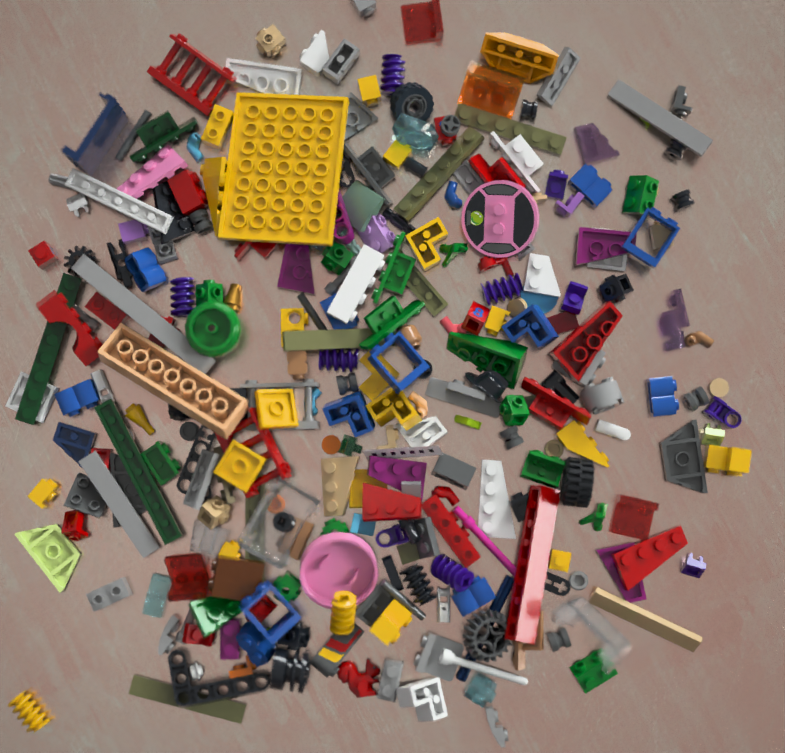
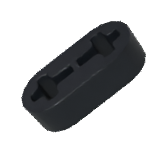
M343 154L342 160H345V162L343 163L344 169L341 170L339 185L343 189H349L355 182V176L348 158ZM345 172L348 178H352L348 185L345 182H341L344 180L343 173Z
M391 555L382 558L392 586L398 591L403 590V585Z
M547 572V579L552 582L551 584L545 583L544 589L559 596L567 595L571 588L570 583L564 578ZM555 582L558 584L565 582L564 586L567 588L558 592L559 588L553 585Z

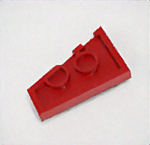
M363 483L362 519L364 522L421 519V498Z

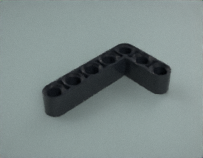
M174 650L168 656L174 699L181 708L263 693L270 686L269 677L264 673H257L191 687L185 654L180 650ZM176 655L183 657L182 662L178 665L172 663V659ZM179 674L186 676V680L182 684L175 682V678ZM264 678L267 684L265 687L259 688L255 684L256 680ZM239 682L247 684L245 691L240 692L236 689ZM220 686H226L228 692L226 695L221 696L217 693V689ZM200 690H207L209 692L206 699L198 698ZM186 693L189 695L187 703L179 702L181 694Z

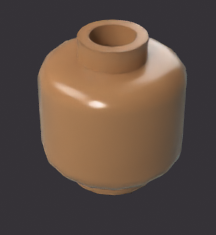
M404 324L397 328L395 334L400 331L415 350L421 347L422 337L414 325Z

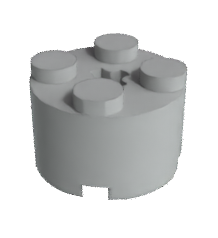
M613 377L603 379L602 383L596 386L594 383L588 384L583 387L584 389L580 393L585 409L589 414H592V411L594 415L615 408L614 404L619 403V405L624 403L616 380H613Z

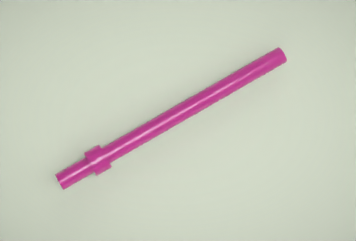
M457 506L453 512L463 521L462 524L465 528L470 529L515 577L516 567L475 524L476 521Z

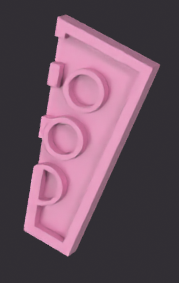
M167 144L121 186L117 187V190L137 199L144 195V190L147 188H155L159 185L158 181L165 177L169 179L175 175L174 171L180 167L184 169L189 165Z

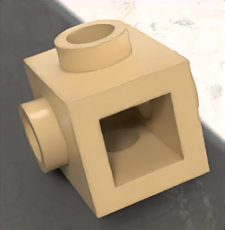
M274 24L267 29H261L257 33V37H255L257 42L256 48L261 54L265 53L268 57L278 54L282 50L281 47L286 44L284 36Z
M216 495L212 499L204 501L197 519L212 530L228 520L231 506Z

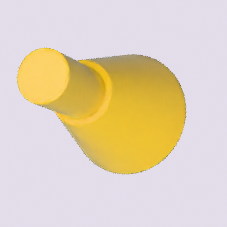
M133 403L125 410L127 413L125 417L142 427L149 436L155 431L147 422L148 420L140 404L135 405Z

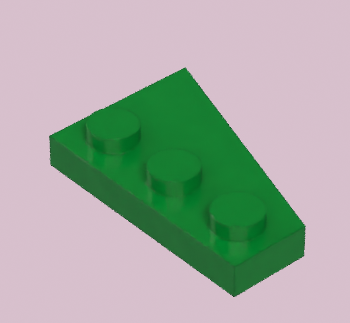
M210 596L190 602L189 608L203 638H206L242 612L239 608L241 600Z

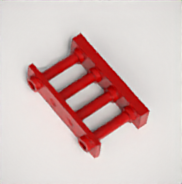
M170 34L169 37L175 41L174 45L161 65L157 67L150 66L147 73L205 115L210 116L213 110L212 102L227 79L235 82L237 78L233 76L234 72L226 66L222 68L187 43L188 39L182 34ZM182 46L191 53L176 76L171 78L166 74L168 72L167 68ZM198 57L206 64L192 86L185 88L182 85V79ZM213 68L221 76L206 99L203 98L202 100L197 96V91Z
M257 407L248 409L251 416L239 422L227 439L215 433L225 453L233 440V434L255 423L259 434L241 444L250 448L264 441L268 451L260 456L267 460L272 458L276 469L255 479L247 493L243 492L246 499L258 495L257 489L259 486L279 475L282 479L292 477L290 473L291 468L284 461L269 429H259Z

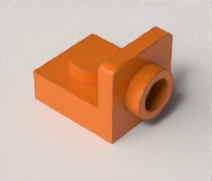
M248 655L245 656L247 667L244 664L233 666V670L229 671L230 679L255 673L254 670L257 669V666L250 661Z

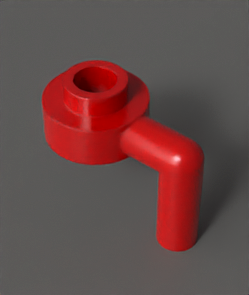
M485 256L477 264L480 272L490 270L501 264L506 276H514L507 257L491 258L490 256Z

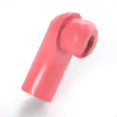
M447 316L439 321L448 334L450 332L466 334L467 330L461 328L463 323L453 324Z

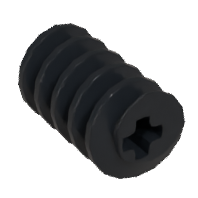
M414 564L399 574L406 575L403 582H410L406 587L407 589H413L410 596H417L413 602L420 603L419 606H422L435 599L438 595L430 594L434 587H427L431 581L423 580L427 576V573H420L424 567Z

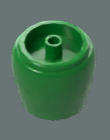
M218 301L203 302L194 307L187 316L184 326L185 336L190 347L198 354L210 358L223 357L231 353L239 344L242 335L241 321L235 310L227 304Z

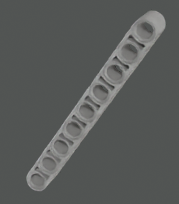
M82 254L71 269L189 365L206 374L216 362L213 358L200 355L193 350L186 336L85 254Z

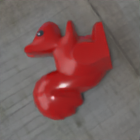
M367 660L366 672L359 673L357 666L351 661L343 662L339 665L338 679L342 683L348 684L350 691L356 695V698L377 695L372 689V684L379 682V680L373 678L381 673L379 667L372 664L370 660Z

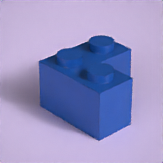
M533 304L502 326L512 343H518L530 335L537 347H545L559 337L541 308Z
M361 390L328 402L322 408L329 426L348 420L354 437L371 432L375 427L373 418L365 406L367 404Z

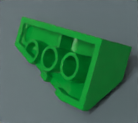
M450 332L446 349L462 360L470 361L476 365V369L480 372L487 370L498 372L508 381L507 387L514 389L524 366L528 347L512 343L508 340Z

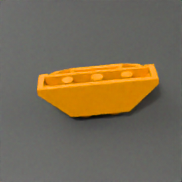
M486 33L480 50L494 73L526 83H532L552 75L559 57L558 54L541 43L508 33Z

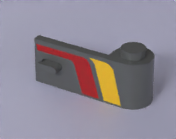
M354 623V630L349 634L337 635L333 633L312 658L310 664L326 678L329 675L333 677L340 669L337 667L338 664L363 635L364 631Z

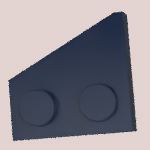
M58 422L53 441L82 468L78 461L90 454L96 433Z

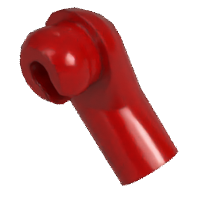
M437 486L431 492L432 496L437 495L438 498H447L452 506L460 501L450 487Z

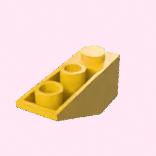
M572 420L561 431L559 430L554 434L567 451L585 459H591L593 463L604 468L610 466L607 463L609 461L608 457L604 452L600 453L596 449L597 443L591 436L589 438L584 433L586 429L580 421L576 423L575 420Z

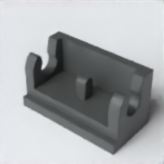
M442 452L443 455L439 456L431 475L466 491L476 468Z
M378 583L373 592L355 611V616L371 627L394 597Z

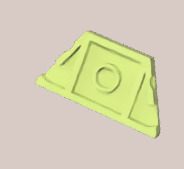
M58 524L15 533L14 535L60 593L63 592L81 554L69 538L61 533L62 529Z

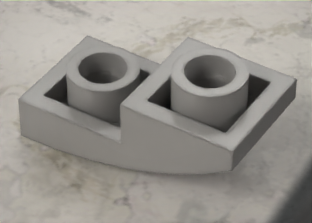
M148 226L158 262L163 264L178 259L173 241L161 245V232Z
M176 614L171 616L161 635L158 647V654L160 656L164 653L168 654L175 645L172 643L175 638L169 633L172 632L174 634L181 625L178 623L181 618Z
M486 706L485 712L490 729L499 745L505 747V741H508L507 729L504 730L503 725H495V723L499 722L498 712L494 711L493 706Z

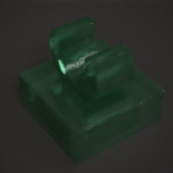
M344 434L338 452L347 456H351L352 451L360 454L363 446L355 444L357 438Z

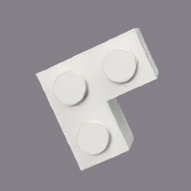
M439 678L422 679L395 688L399 707H415L418 722L435 721L448 716Z

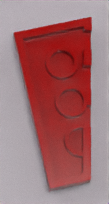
M676 526L611 554L625 591H629L688 544L681 526Z

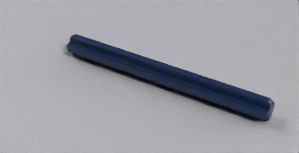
M509 575L505 577L490 610L501 611L514 585L513 577ZM489 622L490 626L493 627L495 622ZM477 644L478 648L482 649L484 644ZM467 653L465 659L473 662L477 660L471 657L470 653ZM461 666L456 678L465 682L472 669Z

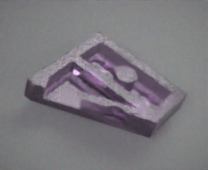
M594 123L574 128L583 164H590L620 155L617 150L611 147L608 143L609 140L599 132Z

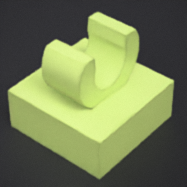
M708 423L702 434L701 444L720 446L725 437V430H721L720 425H717L716 429L710 428V423Z

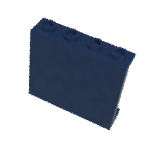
M108 93L106 95L98 94L106 106L77 150L74 151L66 145L61 150L76 168L91 177L129 121L125 116L126 113L123 111V108L119 106L120 104L117 102V99Z

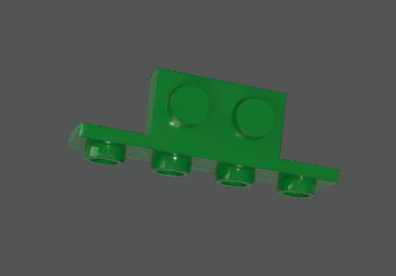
M403 231L401 235H396L393 246L396 247L393 253H389L386 260L388 267L386 271L382 270L378 280L381 282L379 289L375 288L371 299H374L373 304L376 306L379 303L384 288L400 295L403 294L415 265V258L399 252L406 235Z
M390 296L364 317L373 334L361 342L359 346L363 349L372 350L376 345H379L382 339L393 333L397 327L406 324L407 319L418 314L421 308L425 306L424 301L414 300L403 309L396 296Z

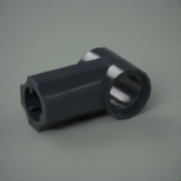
M556 370L541 382L544 388L553 390L561 398L569 399L572 404L580 398L566 384V380Z

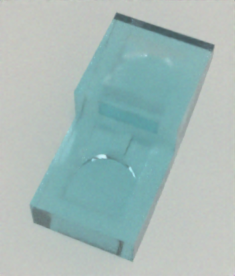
M153 573L142 614L157 618L162 617L172 582L171 577Z

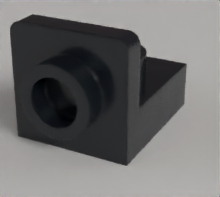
M522 492L511 496L512 500L509 501L518 523L525 520L529 497L528 494L523 495Z

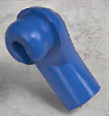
M449 181L445 192V200L450 207L459 209L462 206V200L455 193L458 183Z

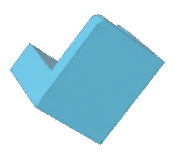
M354 513L350 532L373 536L376 521L364 522L362 514Z

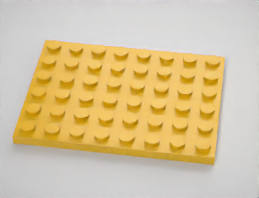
M236 93L218 231L219 240L320 246L333 245L349 106L348 97Z

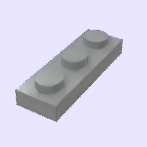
M564 47L558 57L553 74L547 76L536 94L547 105L552 106L580 60V57L570 47Z
M202 449L183 501L184 505L200 510L211 482L213 471L217 465L219 454Z

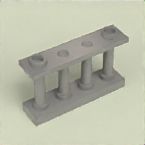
M302 379V382L259 384H257V380H245V384H240V388L247 389L249 409L255 407V389L304 388L305 417L303 421H298V427L269 430L320 429V422L315 421L312 411V387H319V383L314 382V379ZM255 423L242 429V431H258Z

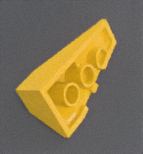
M226 157L207 158L200 167V175H203L214 233L217 239H219L218 231L228 162Z

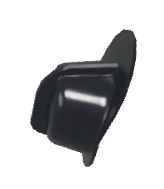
M487 370L479 376L470 372L465 373L466 378L473 385L484 391L493 400L499 403L503 401L501 395L509 383L501 374L493 370Z

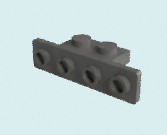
M344 142L343 154L348 159L351 158L355 163L353 165L355 170L360 175L363 174L366 177L365 183L370 189L374 188L385 199L383 205H391L393 202L382 188L396 177L394 172L374 146L358 157L350 145Z

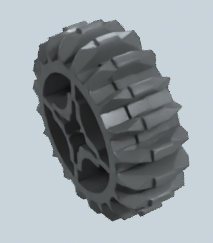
M487 609L486 612L480 610L479 616L473 614V620L467 619L468 623H470L469 626H463L467 630L466 633L462 634L466 638L462 641L466 646L465 650L478 661L483 660L489 663L490 659L496 661L497 656L503 658L502 652L507 653L508 649L506 647L512 646L509 640L504 639L508 620L506 616ZM489 622H496L499 628H492ZM477 644H484L487 649L481 650Z

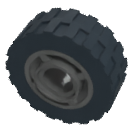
M407 82L400 85L391 96L390 110L393 116L405 126H419L425 123L433 112L434 102L432 95L424 86L416 82Z

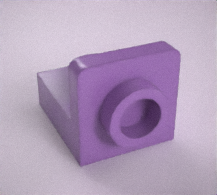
M579 191L576 195L572 194L566 201L568 206L557 200L554 205L556 211L564 217L565 215L570 217L583 200L584 195Z

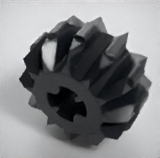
M75 246V252L70 249L68 250V253L71 254L70 257L64 256V259L69 261L64 264V267L69 268L67 272L69 274L74 273L75 277H79V275L71 268L82 254H85L92 261L97 260L95 256H91L93 251L91 249L87 251L86 246H82L81 250L78 246Z

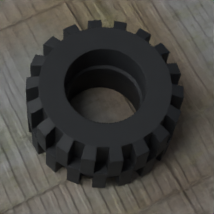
M568 457L562 476V504L587 508L591 501L594 485L593 460Z

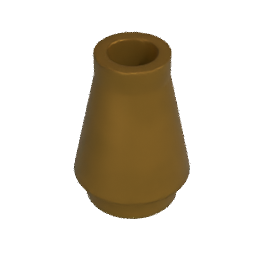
M231 283L223 303L238 313L239 309H241L242 286Z

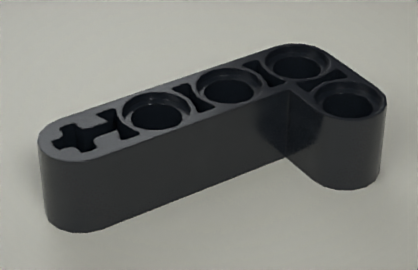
M201 425L177 481V489L183 494H186L187 491L182 488V482L186 479L191 482L193 476L189 465L192 462H198L200 454L197 453L198 445L204 444L206 450L211 451L217 438L213 432L206 439L210 440V443L201 441V437L205 439L207 435L204 432L207 427ZM210 485L208 486L209 495L204 498V501L213 497L214 491Z

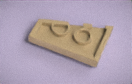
M360 456L321 459L324 516L345 515L352 480L355 477L356 464Z

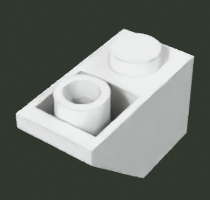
M323 30L319 34H314L310 41V47L308 49L305 48L299 56L300 65L318 78L322 75V68L329 60L326 37Z

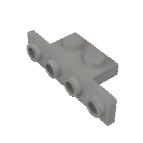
M434 377L430 378L425 392L426 396L495 418L499 416V406L501 403L493 400L475 385H472V388L464 386L465 382L456 379L453 382H446Z

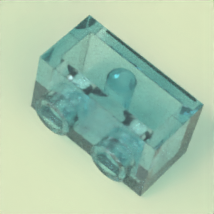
M402 113L392 127L396 140L400 144L411 145L417 150L430 152L439 138L433 124Z

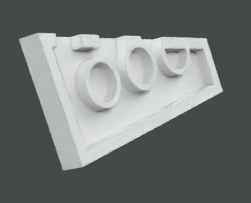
M232 58L226 59V67L234 72L233 76L237 78L235 81L265 94L299 95L302 69Z
M482 460L478 527L487 537L516 539L502 461Z

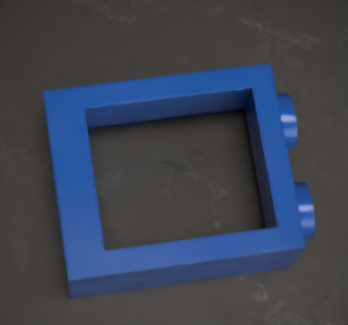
M647 207L621 249L651 268H655L680 230V227L677 226L678 223L669 217L668 219L662 217V213L656 208L652 207L649 209ZM647 216L671 231L655 258L631 243Z
M400 331L395 335L393 333L388 335L384 339L386 343L381 347L376 345L369 351L371 355L367 358L396 394L400 393L430 367ZM394 342L417 367L399 383L377 359V356Z
M267 580L260 583L251 596H246L241 601L239 608L273 645L302 617ZM271 590L289 612L267 631L248 609Z

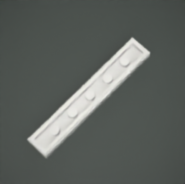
M72 168L65 183V186L164 234L167 233L174 218Z

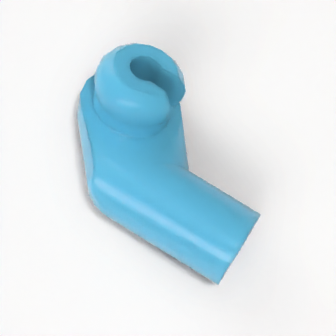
M194 132L189 136L186 148L196 162H199L204 158V155L199 150L201 136L199 133Z
M316 387L312 389L313 416L318 412V409L315 407V400L322 394Z

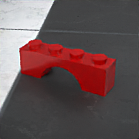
M53 290L36 303L37 309L49 323L65 322L76 330V340L72 349L81 362L87 366L99 357L98 350L102 347L103 343L97 336L94 338L91 335L92 329L86 322L82 323L78 319L80 315L75 308L72 307L70 309L68 307L66 297L62 293L58 294Z

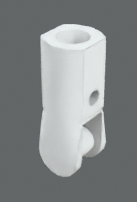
M103 370L91 373V378L101 402L104 403L109 399H113L115 402ZM107 389L109 394L103 396L101 391Z
M598 419L595 431L622 440L630 438L631 433L628 429Z
M437 587V622H450V587H447V589ZM440 597H447V602H440Z

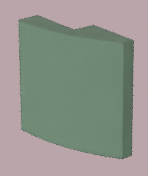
M356 180L342 197L351 226L359 232L365 231L372 215L377 216L385 200L359 180Z

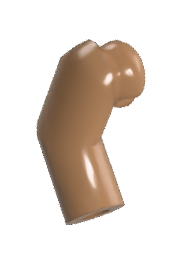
M701 331L689 333L685 341L688 346L702 343L710 348L714 339Z

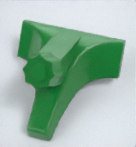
M468 243L441 244L439 251L448 253L442 266L447 267L456 255L466 253L468 251Z
M598 504L596 511L581 519L579 523L584 525L594 522V531H601L608 504Z

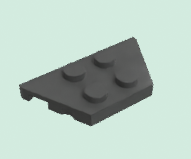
M696 419L690 421L660 442L665 479L668 482L701 493H708Z
M110 453L112 476L138 515L144 513L147 509L119 455ZM113 514V528H117L121 525Z

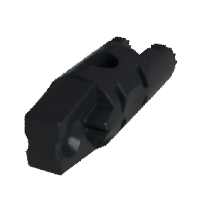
M122 239L118 240L122 253L115 255L113 244L111 242L106 243L117 280L122 279L125 288L132 287L130 277L133 275L125 263V258L128 256L125 244ZM120 262L125 263V265L122 266V267L119 266L118 264H119Z

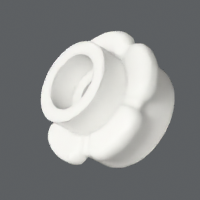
M194 662V664L188 666L191 680L198 679L199 681L200 676H203L202 666Z

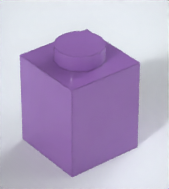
M137 220L118 224L122 241L125 245L148 239L149 229L147 225Z

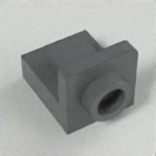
M678 85L674 92L670 111L675 112L677 116L685 117L692 112L693 108L684 106L688 94L685 93V86Z

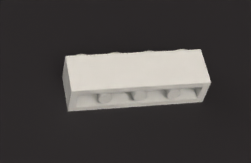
M365 244L363 245L327 310L328 315L345 324H348L349 321H354L358 313L355 311L358 304H363L367 297L364 294L367 287L372 288L376 280L373 276L377 270L381 271L385 264L383 254Z

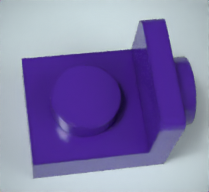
M553 170V172H549L544 194L547 195V198L563 201L568 175L564 174V171Z
M570 281L561 309L579 315L588 287Z

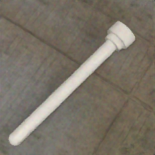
M443 648L440 653V664L451 665L454 663L517 684H528L527 678L455 656L451 650Z

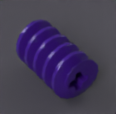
M382 55V60L384 61L381 65L383 68L381 70V75L383 76L381 83L383 84L380 86L382 95L392 96L395 89L403 84L399 80L405 79V76L399 74L405 72V69L401 68L400 65H404L406 62L400 60L401 55Z
M515 273L514 279L511 275H508L507 281L504 277H500V283L496 279H493L492 285L489 281H486L485 287L480 283L484 299L489 306L491 305V299L497 304L498 297H501L504 302L506 295L513 299V293L520 297V291H523L518 273Z
M179 277L170 281V284L175 286L170 288V292L175 293L170 296V299L175 301L170 304V307L174 308L170 312L171 315L187 318L189 312L194 309L189 306V304L195 302V300L189 299L190 296L195 295L194 292L189 291V289L195 287V285L189 284V281L194 280L193 277Z
M332 349L331 352L329 350H324L323 352L320 350L319 370H322L324 365H326L327 371H330L332 366L335 371H338L341 366L342 372H345L347 367H349L350 373H353L354 369H357L359 350L356 349L354 354H352L351 349H348L346 353H344L343 349H340L338 353L336 349Z
M445 554L438 555L432 563V575L457 592H463L468 589L474 580L473 572L463 568L456 561H452Z

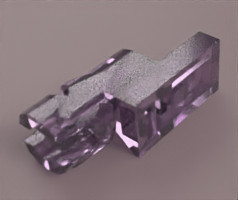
M681 289L670 292L669 302L671 307H674V310L661 313L659 318L663 337L668 336L671 338L665 342L666 351L685 347L684 331H681V329L689 327L690 323Z

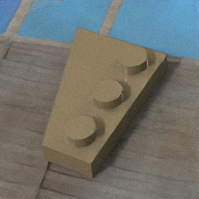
M221 446L213 448V453L220 455L217 465L223 457ZM216 475L218 483L222 482L224 489L220 490L222 500L227 501V504L235 503L231 484Z

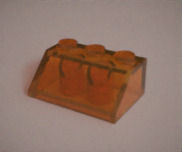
M471 60L457 103L512 119L525 78Z

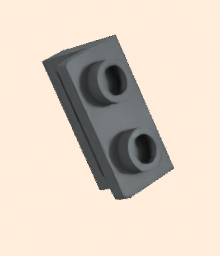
M431 516L414 520V526L422 538L416 543L419 558L423 559L440 555Z

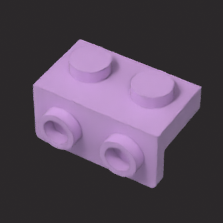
M378 212L377 216L372 215L364 232H359L357 229L356 231L365 245L383 254L390 248L395 247L393 242L396 236L387 226L386 219Z

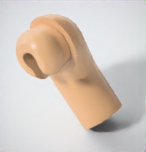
M412 391L408 399L415 403V410L422 419L428 413L427 401L415 391Z

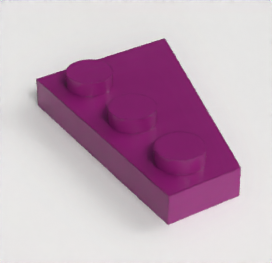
M579 227L575 266L629 254L621 249L631 232ZM636 235L634 236V238H633L632 241H631V243H632L633 245H635V246H636Z
M285 245L277 288L315 295L309 245Z
M369 456L367 475L401 492L402 481H421L422 501L427 463Z
M634 542L596 550L625 601L632 603L647 599L643 580L629 591H625L611 554L635 545Z

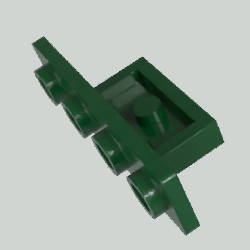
M167 110L136 129L145 146L131 154L130 159L132 162L142 161L149 152H156L163 148L164 143L177 140L182 132L192 131L198 123L195 117H192L177 126Z

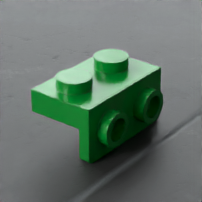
M647 175L630 176L622 212L625 214H643L647 207L649 209L654 207L659 181Z
M157 441L153 446L142 452L141 455L160 485L163 486L180 475L179 469L182 467L176 458L172 459L169 455L171 450L165 442Z
M529 450L520 477L557 489L566 462L556 456L544 455L539 450Z
M603 648L594 651L591 655L570 667L571 672L585 694L618 674Z

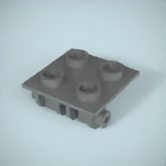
M78 472L63 506L100 518L105 513L106 502L90 478Z

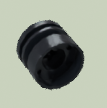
M276 648L271 670L270 689L283 690L285 683L289 682L290 692H293L296 683L299 684L298 693L303 694L310 670L309 652L303 653L302 660H299V651L295 652L293 659H289L288 649Z

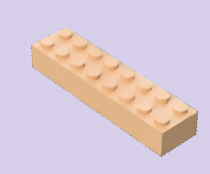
M122 323L119 324L98 350L102 363L225 439L229 437L249 409L245 398Z

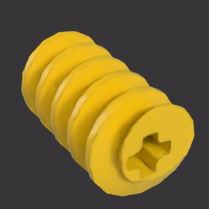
M349 591L335 592L331 603L330 631L337 635H346L354 630L356 596Z
M24 691L10 701L8 707L15 706L12 713L20 712L17 719H25L22 726L29 725L26 732L34 731L35 733L47 724L50 719L43 720L45 712L38 714L41 707L34 708L36 700L28 701L31 694L24 695Z

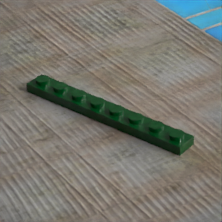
M63 273L57 293H62L68 300L66 304L71 309L82 279ZM47 321L15 420L34 425L67 323L59 321L49 323Z
M109 399L94 407L164 544L167 545L182 537L183 534L113 399Z

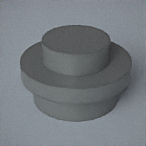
M193 422L183 423L180 427L181 437L187 441H192L196 438L199 431L198 426Z

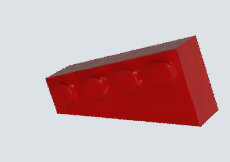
M611 301L605 302L549 354L574 382H579L583 373L590 366L593 358L600 351L623 315Z

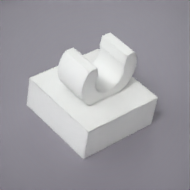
M79 193L66 199L70 212L74 210V214L77 217L79 216V208H84L86 213L89 212L86 195Z

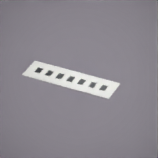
M439 445L362 450L367 460H369V456L405 458L443 455Z

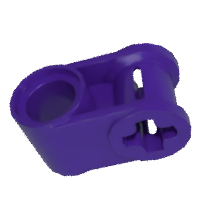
M716 396L712 398L713 402L703 411L705 415L727 429L736 428L742 422L741 415ZM729 415L735 417L736 423L734 425H730L727 422Z
M400 524L379 531L375 537L377 545L383 548L409 542V539L404 531L403 538L399 527ZM382 533L389 535V542L387 544L379 542V536Z

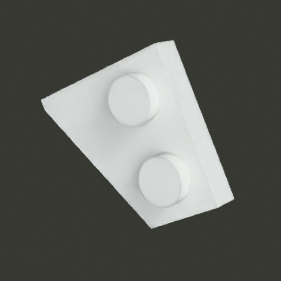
M529 254L524 292L560 297V290L549 256Z
M436 416L422 420L408 431L400 423L395 425L410 447L431 446L448 433Z

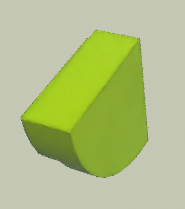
M456 415L454 419L456 423L467 425L474 429H480L482 424L479 421Z

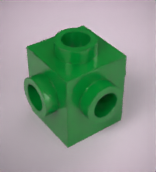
M335 241L331 247L326 246L321 254L324 257L320 263L326 269L340 275L354 254L347 250L344 245L338 244Z
M203 280L202 284H197L195 291L196 306L209 301L223 303V284L215 283V280Z
M523 395L505 396L499 406L500 414L503 416L506 426L523 425L530 415L528 404L525 402Z
M333 518L324 522L325 527L322 528L323 532L320 534L321 536L329 534L333 529H336L338 532H350L345 522L341 523L340 520L336 521Z
M288 571L285 572L282 578L278 576L272 584L288 603L290 600L294 601L300 594L298 589L302 586L301 581ZM273 595L275 599L281 602L275 595Z

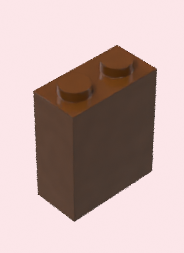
M217 554L216 559L212 560L211 571L214 572L213 578H209L207 590H210L211 596L242 601L246 596H251L256 591V587L262 582L265 564L262 561Z

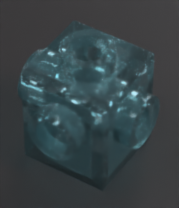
M477 672L469 682L463 696L483 708L487 702L491 703L497 694L494 692L497 684Z

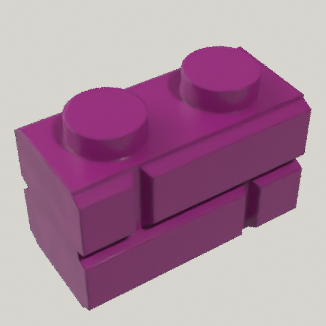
M233 618L220 627V660H239L241 658V647L236 640V636L241 630V618Z

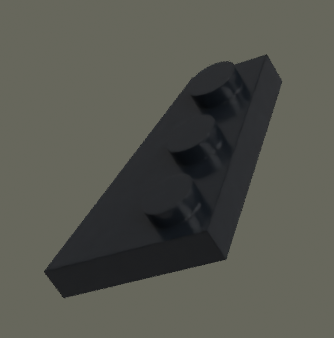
M168 181L160 183L153 188L155 208L174 217L167 233L161 232V245L194 233V225L190 221L189 215L182 213Z

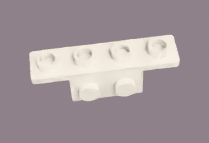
M494 131L491 132V139L489 140L491 145L495 149L499 148L502 152L501 157L508 164L510 163L518 177L525 181L526 189L531 194L539 193L540 189L530 178V175L542 167L544 163L521 134L507 145H504Z

